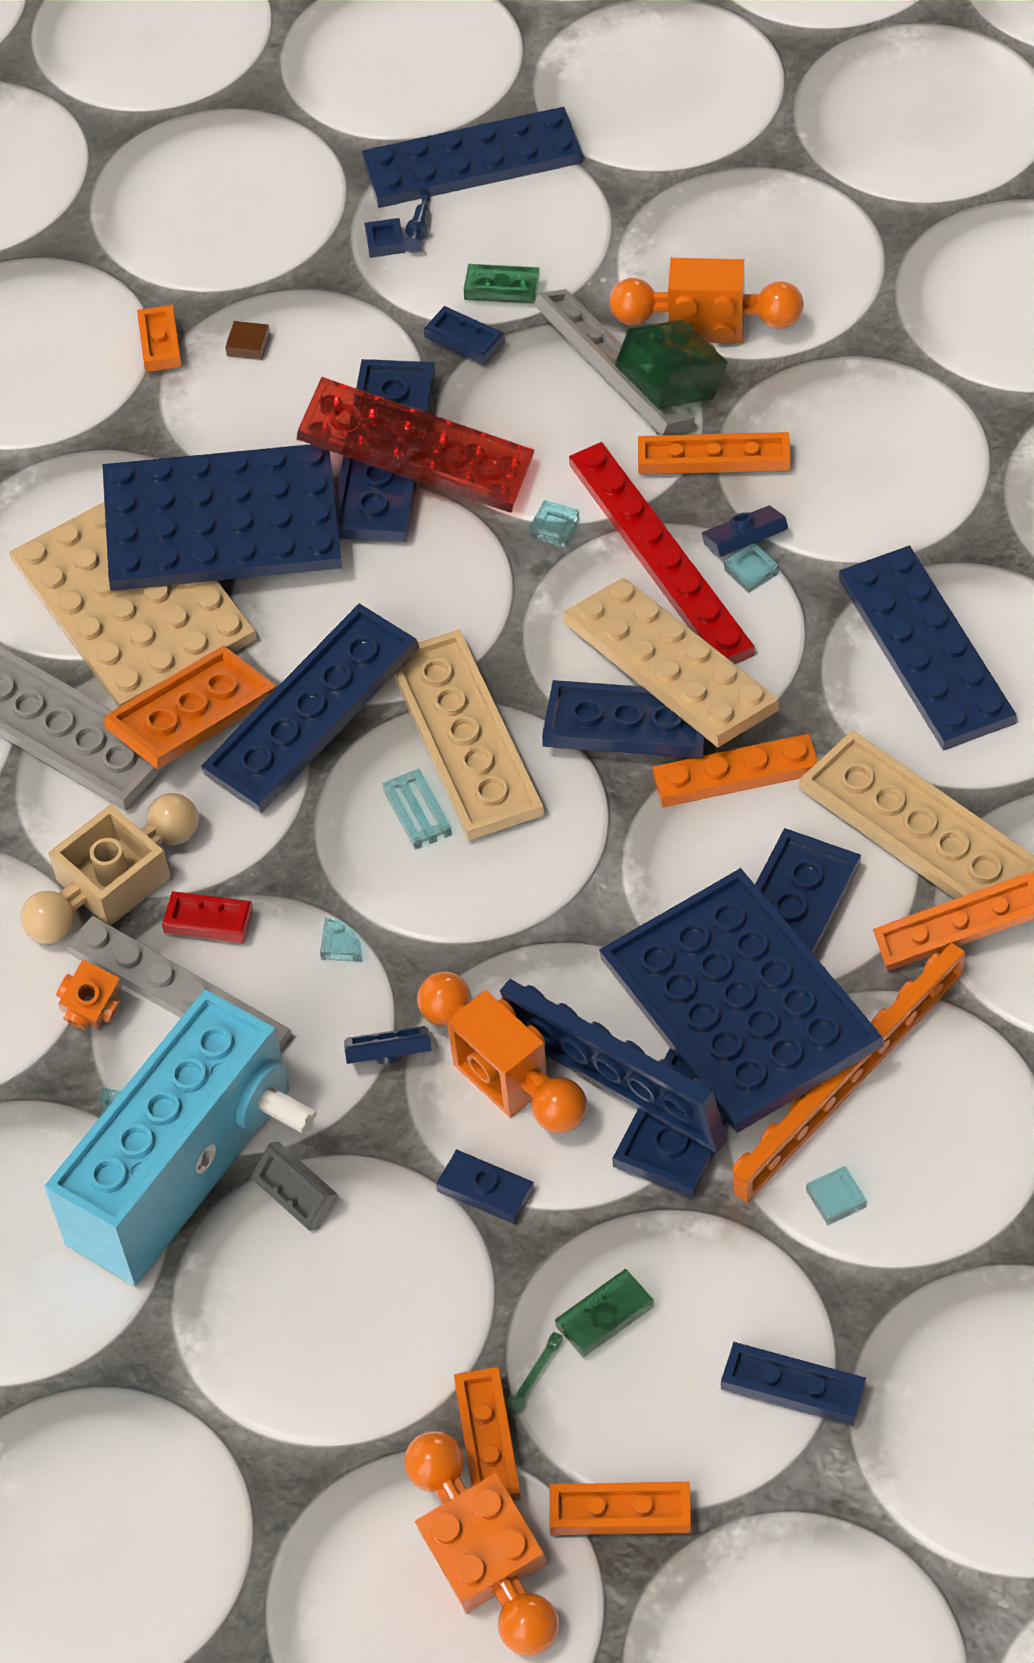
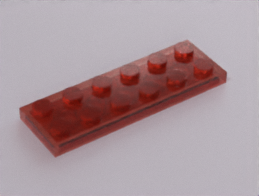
M322 376L298 428L296 440L509 513L513 511L535 452L534 449Z

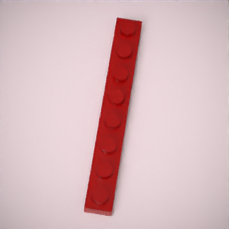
M603 442L570 455L569 466L687 627L734 664L754 656L753 643Z

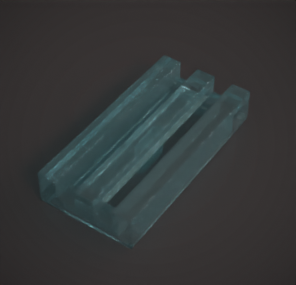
M420 769L382 783L383 791L415 850L422 848V842L427 840L429 844L437 842V836L442 834L444 838L452 836L451 826ZM415 782L437 825L431 827L408 783ZM399 787L422 831L418 832L395 788Z

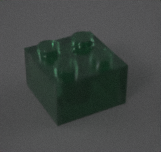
M684 319L628 328L615 362V366L658 409L714 399L728 364L716 351V348L698 334L694 327Z

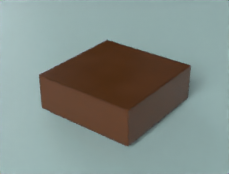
M233 321L225 346L226 355L262 360L270 336L269 324Z

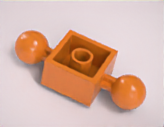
M670 258L668 292H654L653 288L646 281L639 278H627L616 284L609 298L612 314L617 320L627 325L644 323L654 312H668L669 341L742 343L744 314L759 315L766 325L776 329H784L794 325L800 319L804 309V300L801 292L789 282H772L765 286L760 294H745L744 259Z
M437 972L422 982L417 994L418 1008L429 1022L439 1026H448L453 1065L509 1118L532 1101L533 1116L537 1123L547 1131L566 1133L581 1124L587 1112V1099L584 1091L576 1082L563 1077L550 1079L547 1077L546 1068L548 1064L545 1059L544 1048L546 1043L543 1036L534 1026L528 1025L526 1027L517 1018L515 1011L507 1001L501 998L497 1000L487 990H484L472 1000L468 984L463 978L452 972Z
M438 1431L426 1432L417 1436L409 1444L405 1453L404 1467L406 1474L416 1487L424 1491L436 1492L442 1505L414 1522L463 1610L467 1614L496 1596L502 1607L498 1618V1631L503 1643L514 1653L523 1656H534L546 1651L554 1643L558 1634L559 1619L557 1612L546 1598L538 1594L527 1593L520 1581L547 1566V1562L542 1549L498 1474L494 1473L471 1488L466 1489L460 1479L464 1467V1456L457 1441L448 1434Z

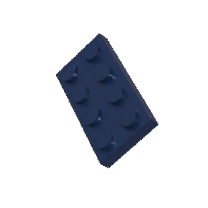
M560 680L552 681L542 733L543 747L703 758L706 738L644 687Z

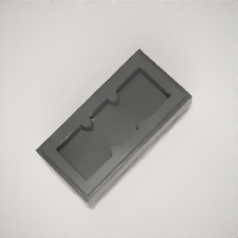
M279 1141L269 1143L250 1177L309 1231L319 1229L338 1195Z

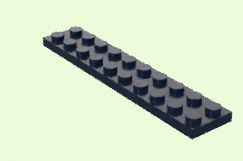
M784 828L755 883L814 955L861 864V854ZM669 1048L664 1060L674 1065L680 1074L694 1080L676 1054ZM638 1108L612 1158L614 1168L693 1198L716 1152ZM719 1111L720 1115L722 1116V1124L724 1127V1131L726 1133L730 1124Z

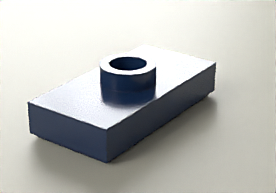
M443 306L424 327L425 338L484 365L505 343L504 332L446 306Z
M768 505L751 513L743 512L736 514L730 521L701 532L704 545L722 557L786 531L788 525L786 516Z
M426 1026L348 1037L344 1040L347 1064L376 1059L378 1064H392L403 1059L402 1055L432 1051L429 1030Z
M457 1149L436 1183L438 1192L513 1224L518 1220L535 1190L533 1181Z

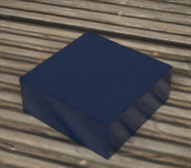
M400 218L364 223L370 258L405 253Z

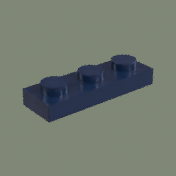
M734 1341L721 1378V1390L852 1426L855 1424L866 1386V1377Z

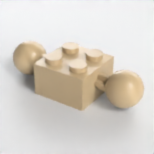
M168 793L158 797L148 809L147 825L141 829L110 804L54 847L48 854L56 880L65 888L59 893L41 891L27 899L21 910V924L25 933L31 939L40 943L58 942L70 932L74 922V911L82 905L86 906L95 916L110 926L171 879L165 852L158 845L161 843L167 845L182 844L194 835L198 827L199 816L193 802L177 793Z

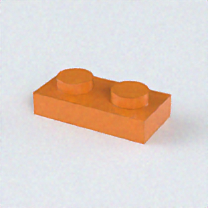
M173 304L137 310L145 371L152 372L182 367Z

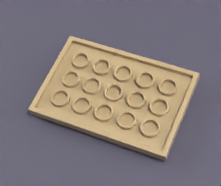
M104 502L9 551L11 560L118 708L223 645L234 653L257 640L256 631L218 581L110 591Z

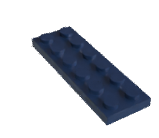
M564 106L362 150L363 162L378 208L418 200L425 193L432 197L583 163L582 152Z
M361 359L335 497L339 539L407 542L436 373L434 362Z
M910 545L839 570L840 583L943 751L1016 724L1017 714Z
M358 603L201 765L204 775L262 813L420 648L417 639Z
M509 979L499 990L502 999L510 1004L517 1018L526 1027L532 1025L541 1033L546 1043L544 1046L546 1056L716 1153L727 1142L722 1124V1116L718 1111L714 1098L715 1093L707 1083L697 1078L691 1080L680 1074L677 1068L664 1059L657 1061L646 1055L636 1043L630 1040L623 1042L612 1036L602 1024L595 1021L589 1023L578 1017L571 1007L564 1003H559L558 1005L546 999L532 985L523 986Z

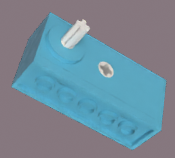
M203 990L44 1185L67 1247L136 1287L248 1142L271 1116L302 1134L304 1131L308 1132L312 1128V1121L317 1116V1112L286 1095L289 1091L288 1070L283 1064L275 1027L210 991Z

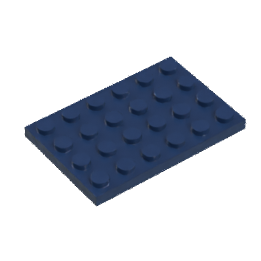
M329 442L102 464L110 591L342 568Z
M742 868L599 949L601 960L693 1078L704 1081L713 1089L718 1110L736 1133L741 1132L884 1046L883 1036Z

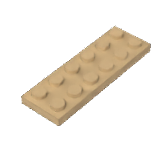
M624 577L564 611V623L716 747H720L779 711V699Z
M460 629L419 642L420 648L393 677L467 841L544 816L542 802Z
M854 730L847 734L799 779V789L954 899L1032 871L1034 873V855Z

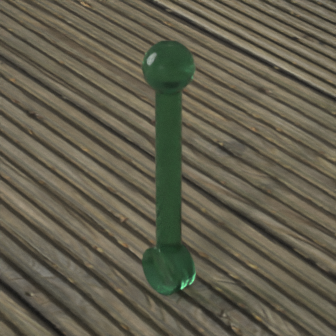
M553 1332L550 1335L546 1348L517 1393L507 1398L506 1407L510 1412L517 1413L522 1410L524 1405L523 1398L552 1353L556 1352L563 1340L562 1335L557 1332Z

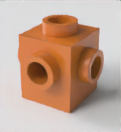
M82 959L73 976L67 974L64 977L56 994L57 997L61 998L58 1004L60 1010L65 1013L63 1019L82 1030H86L88 1025L99 1030L103 1020L110 1023L121 1002L116 999L122 988L120 978ZM87 996H94L93 999L89 1001L83 1000Z

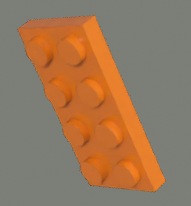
M223 645L105 715L104 728L158 770L255 711L277 686Z

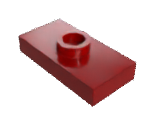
M172 891L162 922L163 932L244 943L253 912L252 901Z

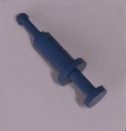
M426 193L421 197L422 203L416 206L413 219L409 220L405 227L407 237L403 245L407 251L412 253L418 252L421 249V240L426 238L429 231L426 222L429 215L427 203L430 201V195Z

